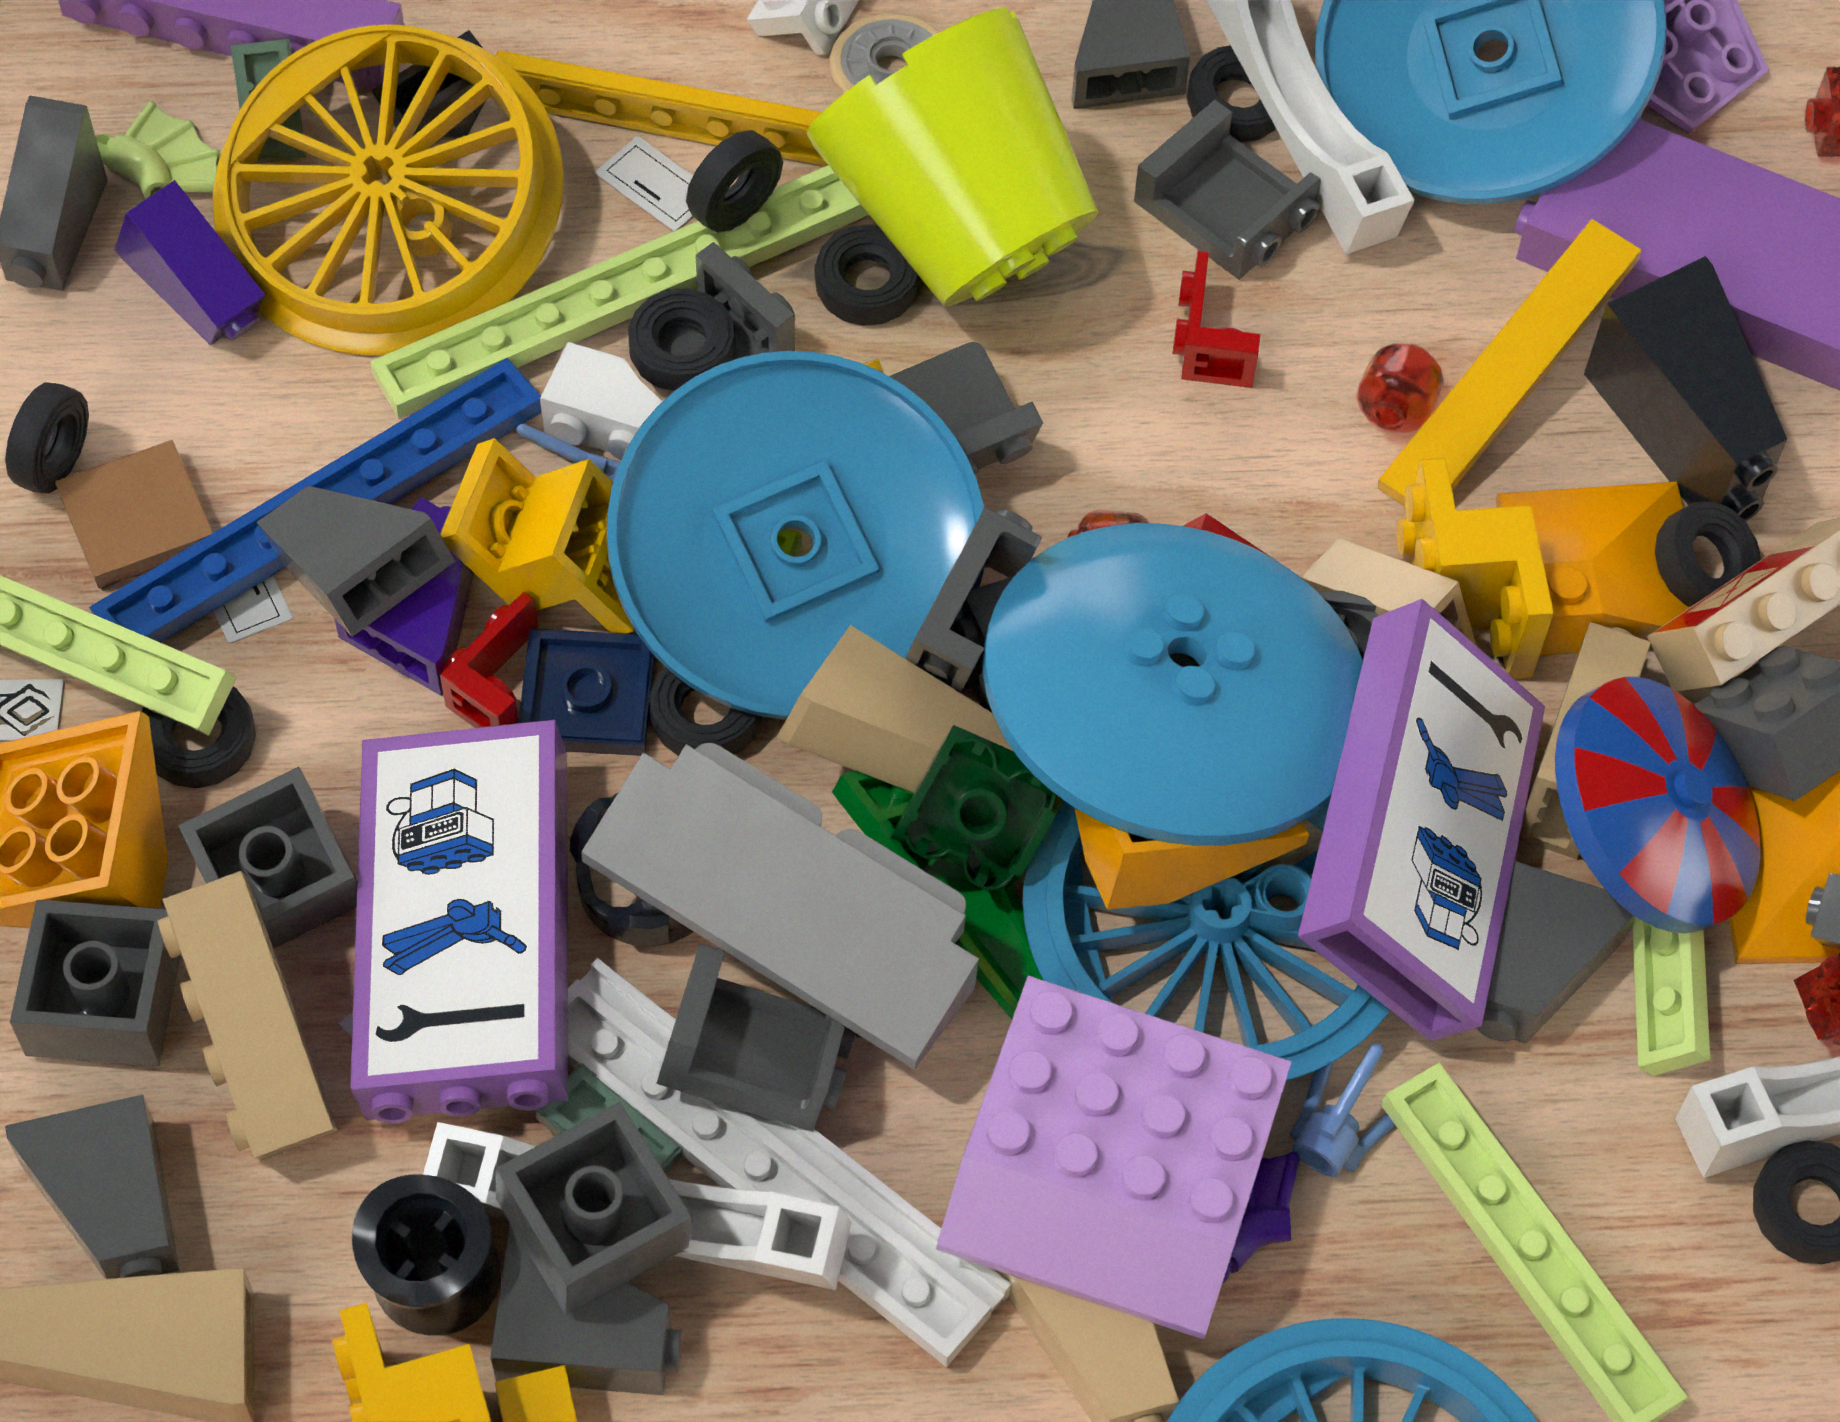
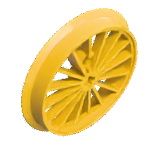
M371 25L352 28L323 37L299 49L272 69L250 93L233 122L218 162L213 189L215 232L265 294L258 311L276 326L305 342L325 349L356 355H386L509 302L522 289L543 259L559 219L563 197L561 150L551 119L538 96L514 69L489 51L463 39L420 27ZM385 64L377 144L375 145L351 72ZM399 64L431 67L392 136ZM448 72L474 84L470 90L413 136ZM341 75L365 144V149H362L313 97ZM490 97L510 119L501 124L429 148ZM306 104L354 156L286 128L281 124L301 106ZM268 137H271L337 166L256 164L266 140ZM515 138L518 139L520 166L517 170L433 168ZM384 178L389 183L383 185L378 180ZM251 182L327 184L259 209L249 210ZM425 186L517 188L508 216L505 219H501ZM332 203L271 255L263 257L260 254L253 235L254 230ZM422 213L435 215L433 222L429 220L424 224V230L411 231L407 229L410 221L415 216ZM447 213L497 234L489 247L475 261L469 262L450 242L452 224ZM348 215L307 289L300 288L279 274L282 269ZM369 215L360 301L348 303L324 298L323 296ZM383 217H389L414 295L399 301L374 304ZM443 250L462 272L437 288L424 292L412 254L425 257L435 255Z

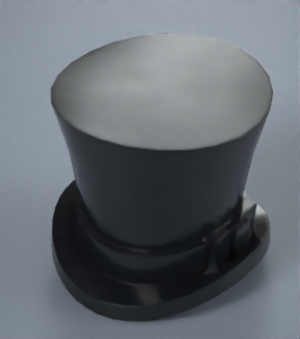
M411 1174L392 1178L378 1185L365 1197L354 1219L352 1247L358 1269L367 1284L375 1292L376 1300L384 1313L397 1325L411 1332L427 1336L448 1335L462 1331L476 1323L488 1311L496 1297L500 1283V1263L496 1249L492 1244L490 1220L478 1199L468 1190L450 1180L425 1174Z

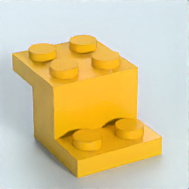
M495 438L477 444L440 533L448 549L509 605L522 592H526L535 599L536 611L575 599L611 633L627 634L634 631L616 592L608 559L607 514L613 481L590 459L535 477Z
M1446 458L1421 459L1415 483L1406 486V518L1398 519L1396 538L1399 554L1401 556L1409 555V561L1412 565L1459 581L1471 628L1490 627L1493 654L1495 657L1503 656L1505 671L1515 680L1532 678L1554 611L1531 505L1456 510Z
M368 1303L339 1310L345 1335L333 1338L332 1343L340 1374L345 1382L351 1403L348 1406L352 1422H491L470 1343L387 1367Z

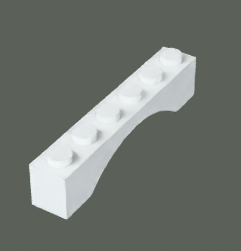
M1206 0L1303 178L1312 172L1321 179L1316 201L1320 205V209L1345 254L1347 255L1397 238L1414 203V198L1388 152L1373 145L1354 128L1326 89L1309 55L1291 0Z
M567 342L540 397L544 432L570 445L583 444L609 452L617 459L622 460L632 438L662 400L639 380L624 358Z
M1840 1056L1794 1066H1753L1691 1086L1675 1120L1702 1177L1712 1176L1774 1156L1788 1145L1808 1140L1820 1141L1839 1135Z
M437 1122L423 1174L441 1177L462 1186L478 1199L489 1217L508 1220L496 1200V1167L536 1146L502 1135ZM669 1179L692 1216L689 1247L674 1256L836 1290L852 1223L840 1206L769 1191L720 1188Z

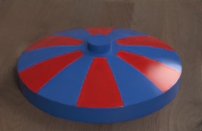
M1621 677L1613 679L1578 698L1569 708L1559 729L1555 751V774L1565 821L1581 856L1594 876L1622 907L1645 923L1661 930L1682 934L1694 933L1734 916L1748 901L1758 877L1761 852L1760 832L1754 802L1744 774L1718 730L1684 696L1659 682L1647 678Z

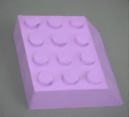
M1028 976L963 1154L936 1250L1204 1340L1292 1061Z

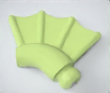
M150 101L144 106L125 135L117 134L115 137H112L107 133H101L96 136L103 165H107L108 171L135 181L140 186L146 199L174 180L184 192L213 193L217 159L220 158L221 152L218 149L209 147L199 139L194 129V123L191 120L186 121L167 115L157 107L155 102Z

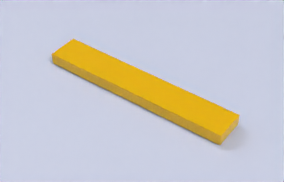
M497 50L495 55L514 69L527 82L542 102L547 113L712 145H719L724 139L737 132L753 130L771 141L781 152L782 158L822 166L828 165L807 137V130L822 113L821 111Z
M1591 219L1378 479V489L1405 506L1406 486L1415 483L1420 460L1446 458L1453 490L1640 260L1641 249Z

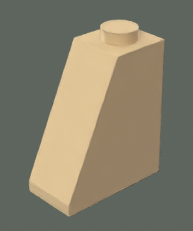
M1338 538L1301 577L1317 592L1345 591L1365 597L1376 605L1374 612L1378 615L1424 599L1476 645L1459 581L1342 538Z

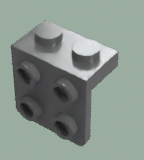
M712 242L696 254L697 291L707 293L721 302L734 321L736 352L733 360L760 353L795 351V313L789 302L777 292L771 294L754 278L752 271L742 259L737 256L730 257L715 242ZM674 325L667 328L661 334L658 342L662 349L669 354L684 356L696 353L703 347L706 338L694 326Z
M977 342L966 343L889 376L920 397L944 421L962 447L975 475L981 468L997 461L1000 464L1013 462L1033 449L1032 444L1043 421L1033 401L1018 408L1014 407L981 344Z

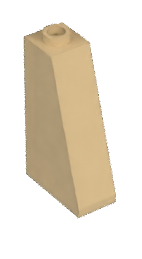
M1593 622L1589 623L1525 807L1519 840L1577 859L1579 850L1565 821L1556 783L1555 751L1560 726L1569 708L1585 693L1613 679L1640 677L1650 647V641L1635 637L1629 631L1619 627L1608 628Z
M852 625L848 627L800 694L776 737L787 745L913 793L953 725L1012 750L1004 738L993 713Z
M244 1268L0 1288V1381L209 1422H254L253 1290Z
M993 1269L1012 1284L1011 1292L1008 1296L1092 1422H1167L1179 1400L1153 1322Z

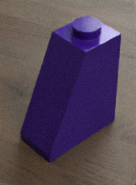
M175 180L126 212L114 250L209 345L225 334L230 341H233L245 334L259 321L256 313L265 294Z
M420 497L411 509L425 512L432 519L438 532L441 533L451 507L443 506L440 508ZM451 551L450 553L455 560L454 563L353 637L334 618L340 639L440 696L443 694L440 674L448 658L457 650L474 572Z

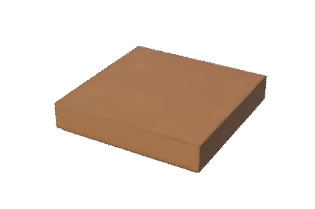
M173 439L55 481L98 589L154 569L213 533Z

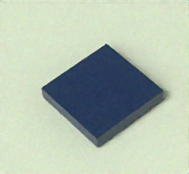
M530 628L518 724L555 720L566 752L641 756L646 751L650 713L649 695L653 684L655 656L638 634Z

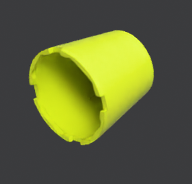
M1007 7L992 9L963 20L902 53V56L908 65L878 84L872 75H868L830 104L807 130V137L816 151L944 307L961 303L974 297L975 301H980L1002 288L1007 283L1005 279L1016 274L1018 279L1021 280L1035 273L1050 262L1047 256H1051L1075 242L1079 238L1077 233L1091 223L1099 213L1021 23L1014 11L1009 12Z

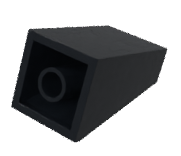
M1705 256L1606 303L1584 375L1668 481H1677L1680 496L1688 505L1695 502H1717L1731 508L1746 522L1755 516L1764 505L1762 499L1770 480L1778 471L1777 463L1787 442V437L1714 266Z

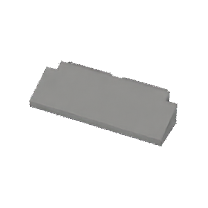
M704 743L696 749L686 744L671 769L643 752L582 850V862L915 1070L975 988L979 958L955 944L964 932L966 919V902L962 894L858 830L845 829L837 835L821 827L822 812L817 805L717 744Z

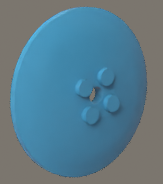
M1324 0L1317 24L1315 64L1326 89L1338 108L1358 132L1373 145L1388 152L1410 192L1434 200L1458 204L1511 202L1549 191L1576 178L1596 165L1630 132L1647 106L1661 73L1667 35L1664 0ZM1500 40L1508 45L1505 55L1497 61L1485 62L1476 56L1480 46L1487 41Z
M806 351L760 353L723 363L695 376L671 393L642 423L623 455L611 489L607 514L609 566L616 592L633 628L651 653L670 672L691 688L730 708L757 716L786 720L800 694L850 625L906 659L921 625L979 519L984 505L973 469L956 437L944 421L906 386L869 366L835 355ZM799 528L810 536L813 548L803 556H789L780 549L777 536L785 529ZM984 569L982 570L973 589L980 587ZM962 610L956 621L962 619ZM954 623V625H953L951 631H953V632L956 633V628H955V623Z
M1132 523L1089 530L1069 537L1047 548L1031 559L1012 578L995 605L987 629L983 650V678L993 716L1012 750L1036 778L1073 807L1114 828L1148 839L1194 846L1230 845L1270 837L1300 824L1330 802L1363 664L1355 641L1333 608L1313 587L1289 568L1257 549L1234 539L1205 530L1160 523ZM1174 653L1187 654L1198 662L1199 667L1179 666L1173 662L1169 655Z

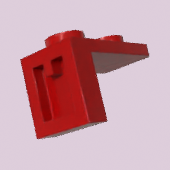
M1197 250L1194 272H1182L1178 306L1190 308L1188 320L1177 318L1172 354L1184 356L1181 379L1252 388L1261 334L1242 332L1230 327L1219 329L1201 327L1209 252Z
M522 592L510 605L504 604L496 609L488 619L484 631L467 648L460 647L454 651L443 667L440 678L445 706L474 728L518 724L514 693L503 681L493 675L528 641L530 628L538 629L536 603L533 597L526 592Z

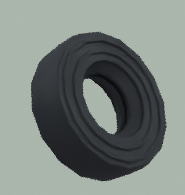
M1231 45L1217 47L1203 55L1193 68L1188 83L1187 103L1192 117L1194 118L1212 101L1217 100L1232 111L1229 135L1240 143L1260 140L1275 131L1276 127L1261 100L1251 107L1243 108L1232 106L1219 97L1217 87L1226 80H1240L1252 85Z
M753 130L740 131L724 139L708 153L696 169L688 185L686 203L692 216L703 226L717 233L731 231L745 223L754 213L761 209L772 195L782 173L783 159L781 152L766 137Z
M876 225L851 226L835 233L822 245L814 266L816 292L826 309L843 321L862 326L884 324L900 317L914 303L920 286L921 278ZM857 261H876L886 266L890 272V278L880 288L863 290L849 284L845 278L846 269Z
M692 289L666 290L648 298L635 311L628 328L630 359L640 376L654 386L670 391H675L695 376L715 366L732 361L736 352L734 321L725 306L709 294ZM674 325L694 326L706 338L703 347L696 353L684 356L669 354L662 349L658 341L661 334L667 328Z
M44 382L36 387L25 399L14 419L7 440L6 470L7 475L14 484L32 492L50 494L57 489L55 481L66 478L70 474L81 454L89 421L88 403L81 392L63 384Z
M1695 502L1670 515L1657 533L1655 557L1659 573L1669 591L1688 607L1693 606L1762 560L1758 542L1748 524L1731 508L1717 502ZM1697 536L1708 538L1719 551L1724 566V571L1720 578L1710 577L1701 569L1697 562L1693 549V542Z
M666 667L657 675L649 695L651 725L662 744L679 756L686 744L696 749L704 743L717 744L735 755L741 752L755 738L763 716L730 708L729 713L715 724L701 725L693 723L684 715L681 706L684 699L695 689L680 680Z
M234 686L217 718L222 726L220 735L212 745L205 749L193 751L176 745L172 734L178 722L144 707L142 709V712L149 716L156 773L174 785L200 788L219 784L236 774L251 755L256 738L253 714L247 701Z
M1809 1140L1788 1145L1766 1161L1753 1187V1213L1760 1231L1778 1251L1799 1262L1823 1265L1839 1261L1840 1215L1834 1222L1829 1224H1811L1801 1219L1794 1211L1790 1202V1191L1798 1182L1817 1180L1830 1186L1840 1201V1147L1832 1143Z

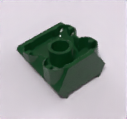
M953 725L902 813L891 838L906 843L911 851L926 859L941 858L964 868V873L969 882L984 890H998L1004 886L1010 887L1022 876L1054 820L1062 798L1053 793L1036 778L1014 751Z

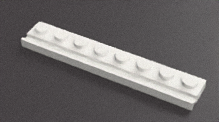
M597 958L591 964V970L581 980L576 979L568 988V1064L576 1069L583 1063L593 1071L599 1080L682 1148L683 1157L722 1188L769 1191L840 1206L852 1223L838 1281L947 1368L991 1317V1312L1002 1300L1005 1301L1010 1295L1012 1284L992 1268L936 1250L941 1228L814 1129L813 1132L656 1084L676 1019Z

